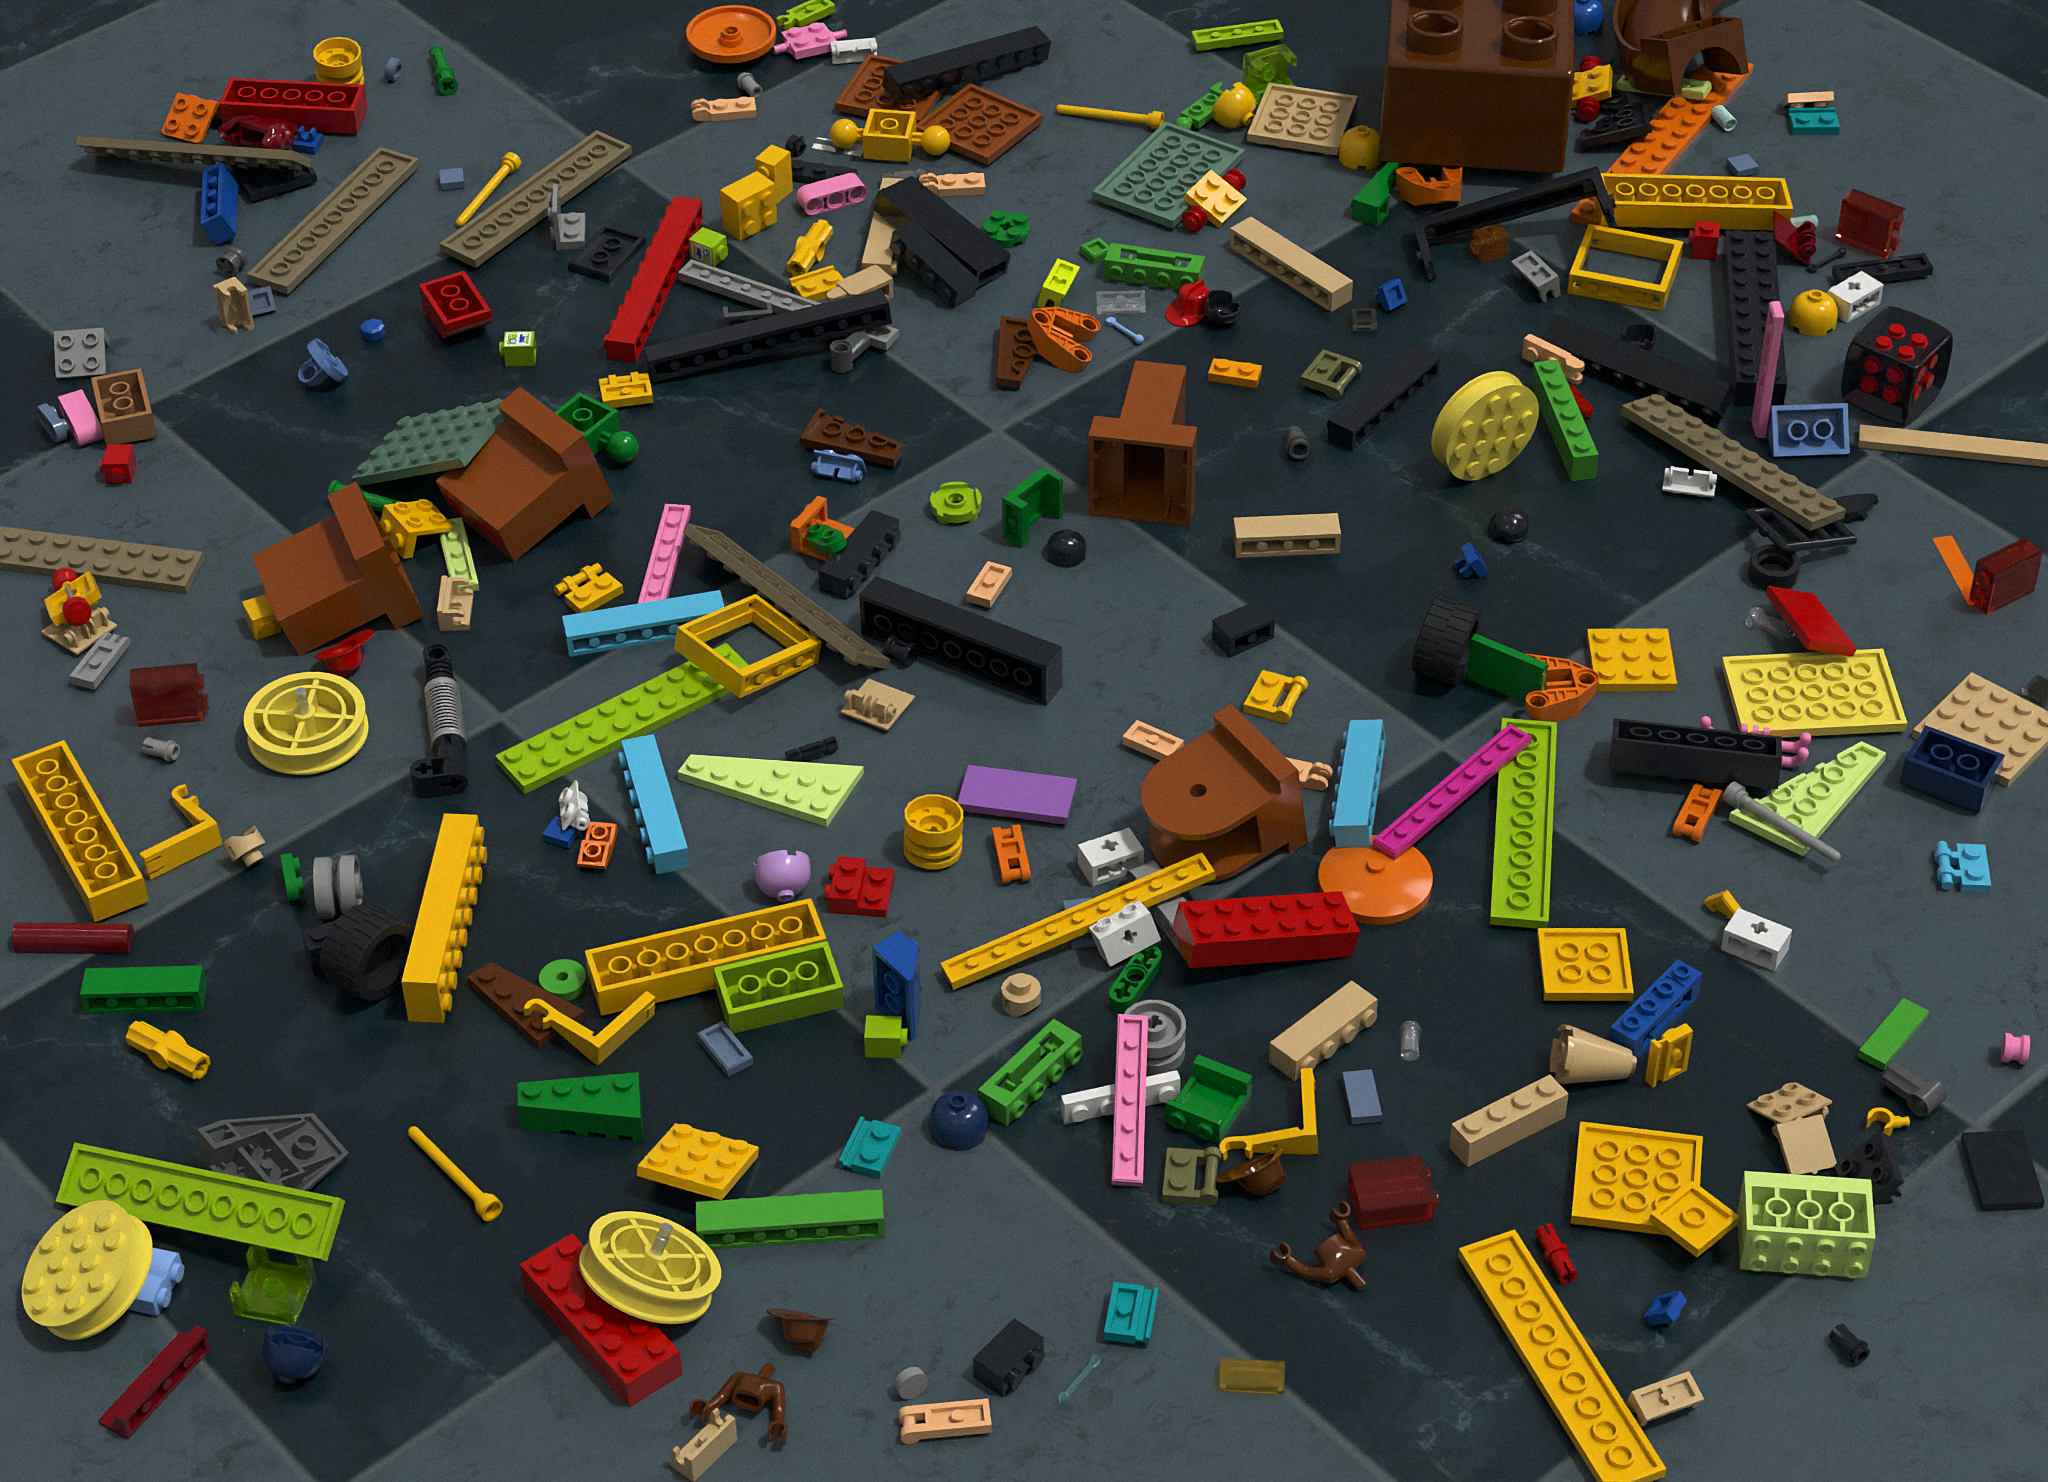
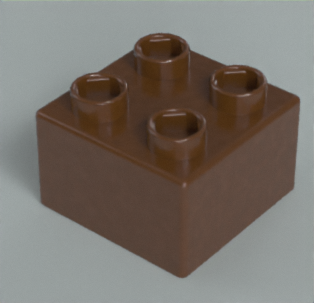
M1390 0L1378 159L1384 162L1547 173L1563 172L1575 77L1574 0Z

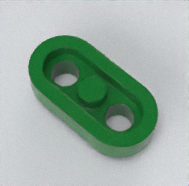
M821 523L811 526L805 535L809 546L824 554L836 553L847 544L842 531L828 525H822Z
M292 853L281 854L289 902L300 900V894L305 893L302 877H296V875L302 874L299 857L293 858Z

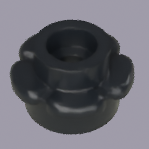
M794 134L787 140L785 149L791 152L792 157L796 154L801 155L804 153L806 143L803 136L799 137Z

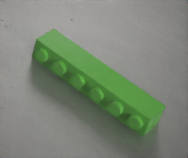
M1546 360L1534 362L1531 387L1570 480L1577 481L1596 478L1599 454L1559 361Z
M882 1189L696 1202L697 1236L711 1250L885 1238Z

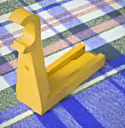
M186 784L177 786L172 790L171 794L174 804L194 827L139 853L144 861L145 874L150 880L222 845L217 822L198 807L197 796L182 799V797L188 794Z
M646 991L596 1036H594L593 1031L558 1012L541 999L529 1000L524 1006V1016L530 1015L535 1010L540 1011L546 1016L543 1018V1029L553 1027L588 1059L599 1065L655 1015L654 1001L656 997Z
M1313 1068L1301 1069L1304 1128L1299 1130L1298 1127L1250 1136L1227 1137L1219 1145L1223 1161L1228 1158L1227 1151L1231 1149H1245L1246 1157L1249 1159L1252 1158L1253 1153H1269L1278 1148H1283V1154H1318L1315 1103L1316 1085Z

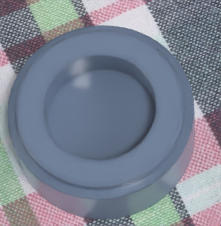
M394 57L389 59L385 68L386 79L391 81L399 79L403 70L402 60Z

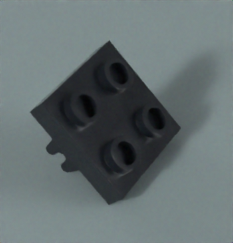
M1881 1131L1877 1132L1835 1164L1837 1175L1840 1178L1871 1180L1873 1206L1878 1202L1891 1204L1893 1202L1891 1196H1902L1898 1187L1904 1181L1889 1137Z

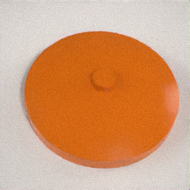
M742 5L715 7L698 14L690 21L686 30L687 44L694 54L712 62H745L762 56L773 47L776 41V25L768 14L753 7Z
M1372 835L1370 847L1336 848V845L1333 846L1324 855L1319 865L1320 893L1342 891L1355 922L1370 925L1393 924L1414 916L1427 904L1432 892V869L1424 855L1415 847H1409L1394 860L1372 847L1373 839L1378 835Z

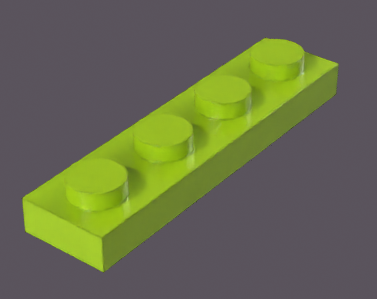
M1278 19L1191 31V39L1196 51H1208L1222 47L1229 48L1244 44L1251 45L1266 41L1273 42L1284 38V31Z

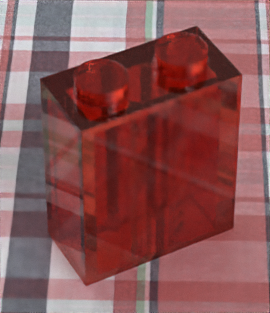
M1853 188L1842 200L1836 239L1883 258H1889L1902 245V238L1900 236L1906 224V219H1904L1905 208Z
M2024 537L1977 560L1969 601L1988 615L2033 593L2043 551Z
M197 663L130 669L129 688L139 727L205 721V710L210 708L208 693L203 694L205 678L203 673L199 674Z
M1421 1154L1349 1163L1347 1184L1360 1231L1433 1222L1434 1209L1439 1208L1437 1191L1431 1190V1170L1429 1166H1424Z

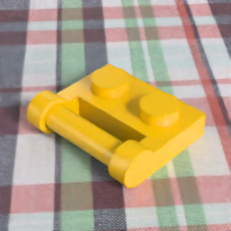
M1262 670L1243 704V712L1287 723L1292 716V709L1297 699L1308 687V681L1302 676L1291 678ZM1284 690H1288L1289 693L1285 701L1277 708L1276 705Z

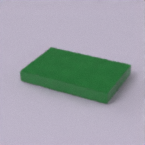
M1474 634L1471 638L1467 679L1524 703L1528 693L1545 690L1548 663L1478 634Z

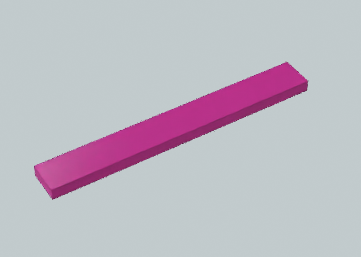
M1511 724L1507 725L1373 839L1372 847L1394 860L1397 859L1530 745L1532 736Z

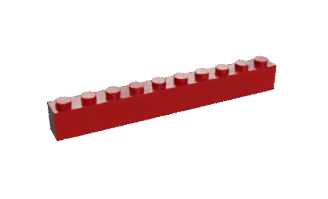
M675 196L671 205L667 206L664 219L660 220L659 230L653 235L651 247H647L645 259L639 264L638 274L633 276L632 286L625 293V301L623 305H619L618 315L611 322L609 334H606L604 337L603 347L607 349L608 360L637 362L690 249L689 239L698 232L704 219L702 199Z

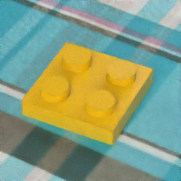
M1690 1181L1650 1214L1649 1221L1694 1256L1698 1257L1737 1226L1740 1216L1695 1182Z

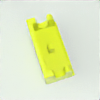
M1057 259L1042 286L1037 306L1044 308L1048 302L1047 300L1050 299L1055 303L1053 307H1060L1062 298H1065L1080 267Z

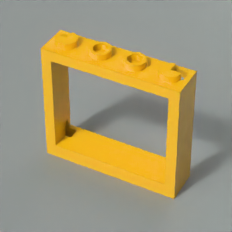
M1588 224L1569 273L1567 293L1663 311L1681 262L1683 241ZM1590 247L1669 261L1660 285L1581 270ZM1576 282L1581 283V287L1575 286ZM1654 297L1660 298V299H1659L1660 302H1658V301H1653V298H1654Z
M754 594L677 627L674 649L738 698H742L818 664L822 642L760 596ZM753 622L787 647V649L739 669L704 642Z

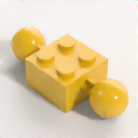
M870 109L865 128H858L849 119H840L833 123L829 132L832 143L842 149L852 147L857 141L863 142L864 158L873 160L910 162L914 146H922L931 155H941L950 146V135L941 126L934 125L925 129L923 133L917 132L916 112Z

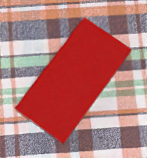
M1768 586L1765 593L1806 649L1849 657L1854 656L1857 648L1815 594Z

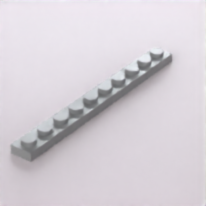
M692 259L678 272L680 281L753 306L767 309L766 303L771 302L772 311L777 314L822 304ZM887 325L864 330L867 336L871 338V346L886 351L899 338V329Z

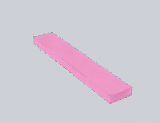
M1771 301L1769 303L1751 420L1757 438H1766L1784 323V314L1780 301Z
M665 504L638 603L668 599L685 537L683 530L689 522L691 514L690 505Z
M1118 1014L1111 1185L1142 1187L1148 1016Z

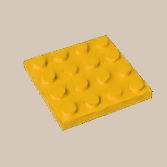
M1580 1121L1571 1224L1667 1235L1649 1221L1650 1214L1690 1181L1700 1186L1703 1136Z

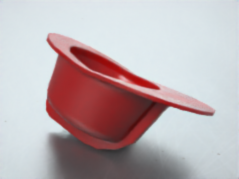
M1203 280L1185 284L1179 289L1176 299L1168 306L1165 312V317L1169 323L1179 327H1188L1195 325L1206 316L1204 313V302L1209 290L1205 287Z
M367 629L353 634L334 647L318 653L315 658L323 659L331 674L340 677L352 674L362 664L364 658L362 644L374 635V631Z

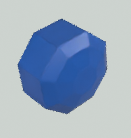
M366 320L360 326L361 335L368 341L380 340L386 334L385 325L382 320Z

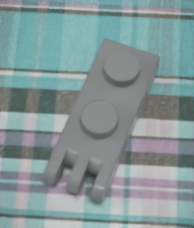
M104 632L70 674L71 684L95 690L127 650L131 642L130 638L125 636L121 638L117 634L112 636L111 633Z

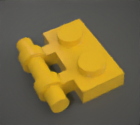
M630 372L631 375L616 377V374L608 375V378L599 379L602 403L612 408L653 403L648 373L638 374V372Z
M598 563L581 568L578 574L572 577L567 576L561 579L560 584L554 586V591L558 596L565 592L568 593L565 595V603L576 613L590 612L624 593L623 585L606 572L599 577L597 576L602 572V568ZM586 582L583 586L578 587L581 583Z

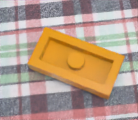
M1213 358L1208 372V381L1257 388L1262 374V365Z

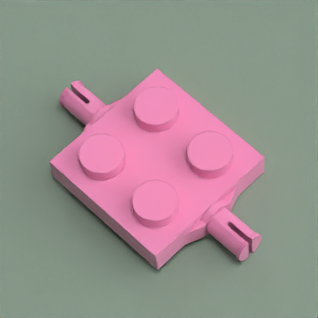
M818 22L801 28L793 27L788 31L781 32L784 43L773 45L772 50L774 55L787 52L792 54L795 59L831 52L830 42L847 39V32L845 29L835 32L829 31L824 23Z

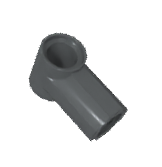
M865 331L852 333L844 340H837L831 343L830 358L833 371L845 373L853 368V360L871 345V338L867 336Z
M1896 1062L1888 1068L1882 1078V1084L1906 1099L1909 1109L1919 1117H1926L1947 1098L1946 1089L1938 1080L1933 1078L1923 1080Z

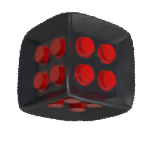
M1895 306L1882 308L1857 331L1848 347L1841 382L1842 397L1852 405L1889 422L1901 425L1911 423L1934 402L1946 381L1953 348L1952 333L1942 325L1909 310Z

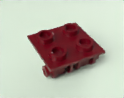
M1774 211L1775 243L1780 248H1785L1792 253L1797 261H1802L1808 266L1811 264L1810 257L1816 252L1814 223L1805 221L1797 228Z

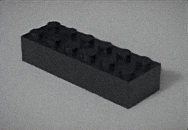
M1614 718L1608 770H1613L1622 775L1639 773L1649 778L1666 776L1676 781L1692 779L1698 780L1703 784L1719 782L1726 783L1729 786L1732 782H1737L1742 786H1754L1756 789L1763 791L1778 789L1782 763L1781 736Z

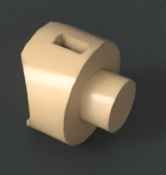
M254 825L244 833V836H231L222 843V846L233 863L243 860L248 868L264 858L259 849L266 842Z
M1017 973L1008 977L1001 987L1002 1008L1012 1017H1019L1037 1007L1041 1003V987L1038 980L1025 973Z

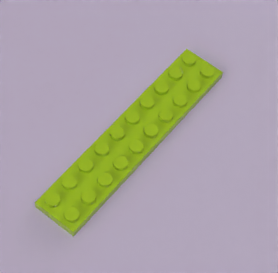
M727 643L713 649L739 669L748 666ZM688 661L495 755L496 763L520 790L526 794L622 747L621 740L644 736L731 692L691 661Z
M1502 718L1501 730L1511 724L1532 736L1530 745L1498 771L1490 925L1537 929L1548 928L1557 722Z
M75 1142L56 1198V1202L72 1207H79L92 1201H111L120 1205L128 1214L137 1217L142 1222L326 1262L345 1204L344 1200L337 1197Z

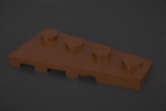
M1001 316L995 385L1020 389L1038 351L1026 319Z
M822 408L817 409L800 436V446L822 451L831 450L836 454L845 456L853 454L863 460L895 467L904 452L902 443L877 432L874 434L868 433L865 427L859 424L855 426L845 423V418L838 415L831 417Z
M492 962L467 976L468 985L538 1048L546 1045L561 1034L553 1027L543 1029V1018L546 1016L540 1011L535 1010L530 1015L524 1016V1006L529 1000L541 999L577 1023L586 1019L585 1010Z

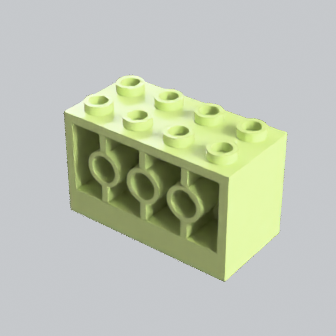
M1744 1171L1737 1214L1740 1216L1738 1223L1740 1269L1784 1272L1787 1274L1799 1273L1817 1276L1867 1278L1875 1243L1871 1180Z

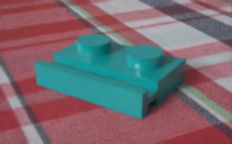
M1835 107L1789 108L1788 110L1792 135L1839 134L1840 125L1835 113Z
M860 1116L838 1160L839 1168L844 1169V1167L852 1169V1172L881 1179L902 1135L901 1127L877 1120H872V1122L866 1121L865 1117Z
M1114 1282L1104 1328V1340L1132 1344L1139 1341L1145 1342V1345L1149 1346L1159 1297V1288L1154 1287V1290L1145 1289V1286Z

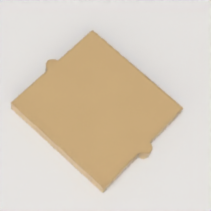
M1822 1114L1803 1119L1798 1116L1794 1121L1774 1126L1789 1174L1803 1175L1810 1173L1815 1175L1820 1170L1835 1167L1837 1162Z

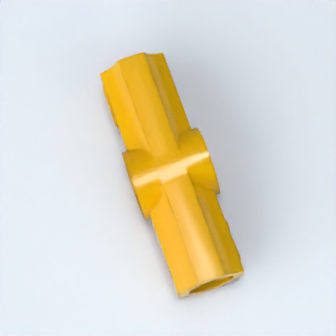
M819 219L817 223L812 225L805 237L800 236L798 238L795 252L787 263V271L793 277L808 273L815 261L820 262L822 260L825 245L833 235V227L826 220Z
M135 1021L129 1026L128 1033L125 1036L127 1044L147 1054L157 1067L163 1070L172 1067L192 1079H201L207 1073L208 1066L210 1065L209 1056L187 1045L184 1038L177 1032L169 1030L167 1033H164L143 1021Z

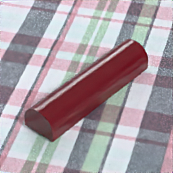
M16 922L12 930V945L14 952L129 954L134 936V928L132 924Z

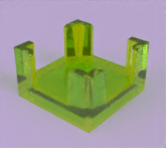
M1285 43L1244 54L1243 84L1253 93L1256 100L1255 107L1259 106L1262 100L1258 94L1265 92L1268 83L1295 86L1288 78V63H1291L1294 67L1297 66V57Z
M250 1244L246 1253L249 1273L241 1289L238 1282L233 1281L229 1290L234 1315L294 1326L316 1277L312 1258L295 1255L298 1266L269 1261L266 1248Z

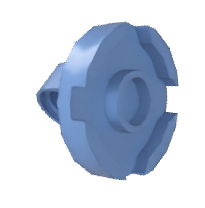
M318 338L310 341L307 344V348L312 357L301 366L298 372L299 379L310 387L319 385L328 376L338 382L344 380L348 371L338 357L334 358L329 352L330 348ZM315 369L314 376L307 380L308 373Z

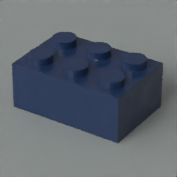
M1925 726L1904 760L1900 783L1979 813L2000 779L2005 755L1935 728Z

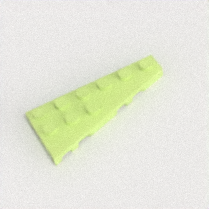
M1861 741L1837 754L1836 759L1827 764L1822 762L1815 766V770L1809 774L1802 773L1778 786V789H1772L1770 795L1761 800L1758 798L1754 800L1819 839L1885 761L1886 752ZM1747 808L1742 810L1735 809L1729 814V821L1801 856H1804L1810 849L1807 845Z
M691 754L679 769L678 780L828 827L864 774V766Z

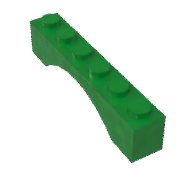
M1387 162L1380 171L1376 172L1369 183H1366L1363 189L1353 196L1351 200L1352 218L1378 226L1389 215V192L1396 184V170L1402 167H1412L1420 171L1435 165Z

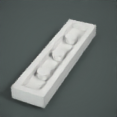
M1177 1070L1146 1077L1145 1106L1167 1103L1168 1100H1175L1180 1093L1181 1080ZM1115 1084L1062 1095L1061 1116L1064 1124L1114 1114Z

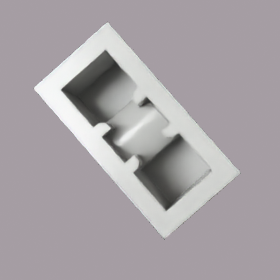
M1860 271L1838 285L1831 287L1827 294L1834 299L1837 305L1838 318L1848 323L1880 304L1884 284Z
M1130 828L1078 845V865L1092 887L1126 876L1128 870L1144 864V849Z
M1140 901L1126 905L1122 910L1109 917L1101 918L1097 923L1089 927L1099 954L1110 967L1161 940L1151 913Z
M1738 908L1724 929L1721 950L1775 971L1789 950L1792 929Z

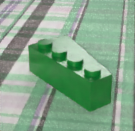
M639 1072L517 1083L518 1110L521 1129L553 1133L571 1130L576 1132V1135L588 1136V1133L591 1132L605 1134L606 1138L618 1139L619 1135L630 1136L633 1141L643 1142L642 1098Z

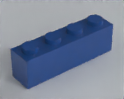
M224 162L204 170L202 178L200 225L214 243L218 245L222 242L230 241L237 235L238 181Z

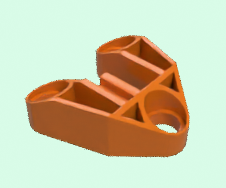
M1442 166V181H1436L1434 177H1431L1430 182H1425L1415 168L1402 167L1396 170V189L1401 198L1414 206L1461 201L1463 167Z
M1060 307L1036 308L1032 311L1027 319V325L1038 353L1058 369L1069 372L1084 370L1092 359V354L1086 347L1074 341L1086 342L1092 340L1100 329L1099 321L1093 316Z
M1526 654L1548 663L1545 690L1532 691L1526 696L1525 711L1533 720L1559 722L1575 717L1596 694L1599 685V675L1596 671L1569 659Z

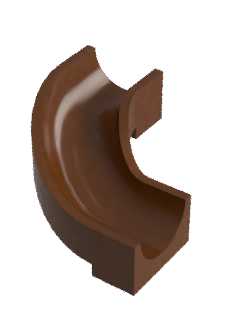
M1616 0L1613 10V26L1621 74H1624L1625 81H1629L1631 87L1636 90L1676 96L1682 94V79L1685 69L1690 60L1699 51L1705 66L1712 72L1737 75L1749 73L1742 18L1712 16L1719 4L1729 0Z

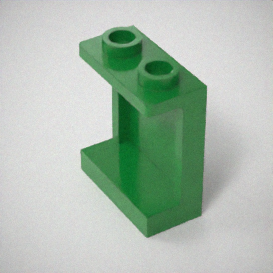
M1042 467L1002 497L1003 538L1023 548L1029 543V527L1046 514H1051L1058 519L1063 516V479L1061 476Z
M1198 1054L1193 1061L1192 1076L1175 1101L1168 1100L1165 1104V1123L1170 1124L1174 1128L1197 1135L1204 1140L1220 1144L1251 1097L1252 1075Z

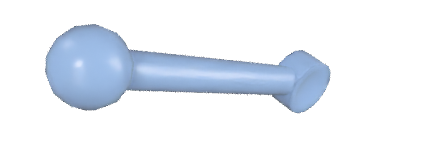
M1114 317L1106 319L1107 326L1116 327L1132 337L1137 344L1143 342L1144 338L1142 335H1136L1116 322Z

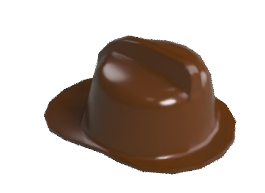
M1278 1148L1258 1159L1232 1167L1218 1175L1216 1180L1221 1183L1236 1180L1251 1194H1269L1287 1182V1175L1279 1158L1284 1150L1283 1148Z
M776 1308L766 1310L768 1314L781 1318L784 1338L797 1350L816 1351L820 1347V1343L826 1338L829 1320H835V1318H821L794 1310Z

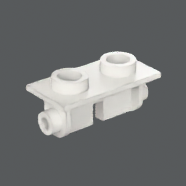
M875 38L830 42L833 64L863 62L868 54L877 55V42Z
M1674 466L1665 468L1662 491L1714 498L1717 474H1712V471L1694 470L1693 476H1688L1689 469Z
M576 780L569 788L566 787L559 796L563 830L569 825L579 830H585L590 825L589 814L587 813V796L578 790V781Z

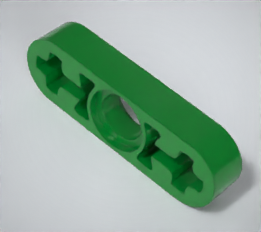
M1151 945L1134 954L1109 990V1005L1113 1010L1125 1012L1129 1007L1137 1003L1162 966V952L1157 946ZM1131 975H1140L1143 977V979L1138 982H1133L1129 980L1128 977ZM1125 989L1127 990V997L1123 996L1125 994Z

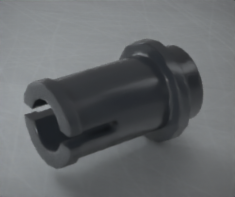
M1845 1324L1837 1325L1835 1328L1843 1337L1841 1338L1832 1330L1829 1335L1830 1340L1846 1353L1848 1361L1855 1362L1856 1364L1865 1361L1870 1354L1867 1342L1859 1340Z

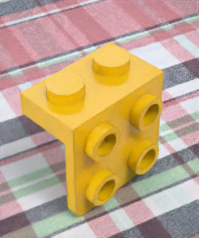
M426 499L384 505L382 517L379 521L395 550L403 559L413 558L417 536L450 532L452 530V524L431 501Z

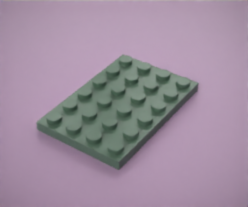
M1165 121L1092 191V199L1166 227L1174 228L1182 220V214L1191 207L1190 204L1183 200L1186 192L1210 170L1222 177L1228 170L1234 169L1245 158V149Z
M498 398L488 403L482 404V402H478L468 407L458 406L452 410L446 411L442 409L432 414L422 413L416 417L410 418V416H406L397 422V427L383 438V443L371 451V456L367 461L357 467L358 471L352 476V482H357L358 486L465 467L504 422L497 407L503 400Z

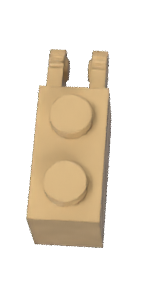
M875 264L836 282V288L826 293V300L830 302L880 289L883 290L887 300L894 298L893 278Z

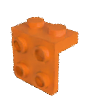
M177 92L163 125L162 133L167 137L193 144H201L212 119L222 122L219 102L211 99H201L192 94L186 95Z
M817 496L805 507L797 519L791 522L789 532L791 533L793 550L826 562L832 554H824L809 546L805 538L808 529L815 524L821 523L822 525H828L842 531L846 539L855 528L828 519L827 499Z

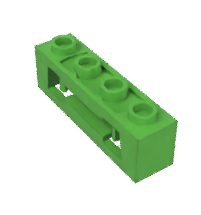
M1111 243L1104 259V279L1179 290L1185 284L1203 280L1205 276V256ZM1121 252L1137 254V259L1132 260L1134 256L1132 254L1129 255L1128 259L1122 258ZM1176 259L1189 261L1187 267L1182 266V261H1178L1177 265L1174 266Z
M1055 1019L1049 1022L978 1089V1098L985 1104L988 1115L1005 1126H1008L1015 1118L1021 1117L1025 1109L1034 1100H1038L1043 1095L1045 1089L1053 1082H1057L1066 1069L1080 1060L1083 1053L1082 1035ZM1050 1036V1039L1041 1046L1040 1044ZM1007 1076V1079L1000 1086H996Z

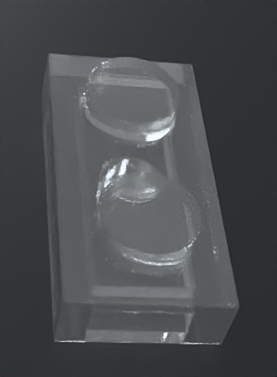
M1145 290L1096 292L1097 314L1146 313Z

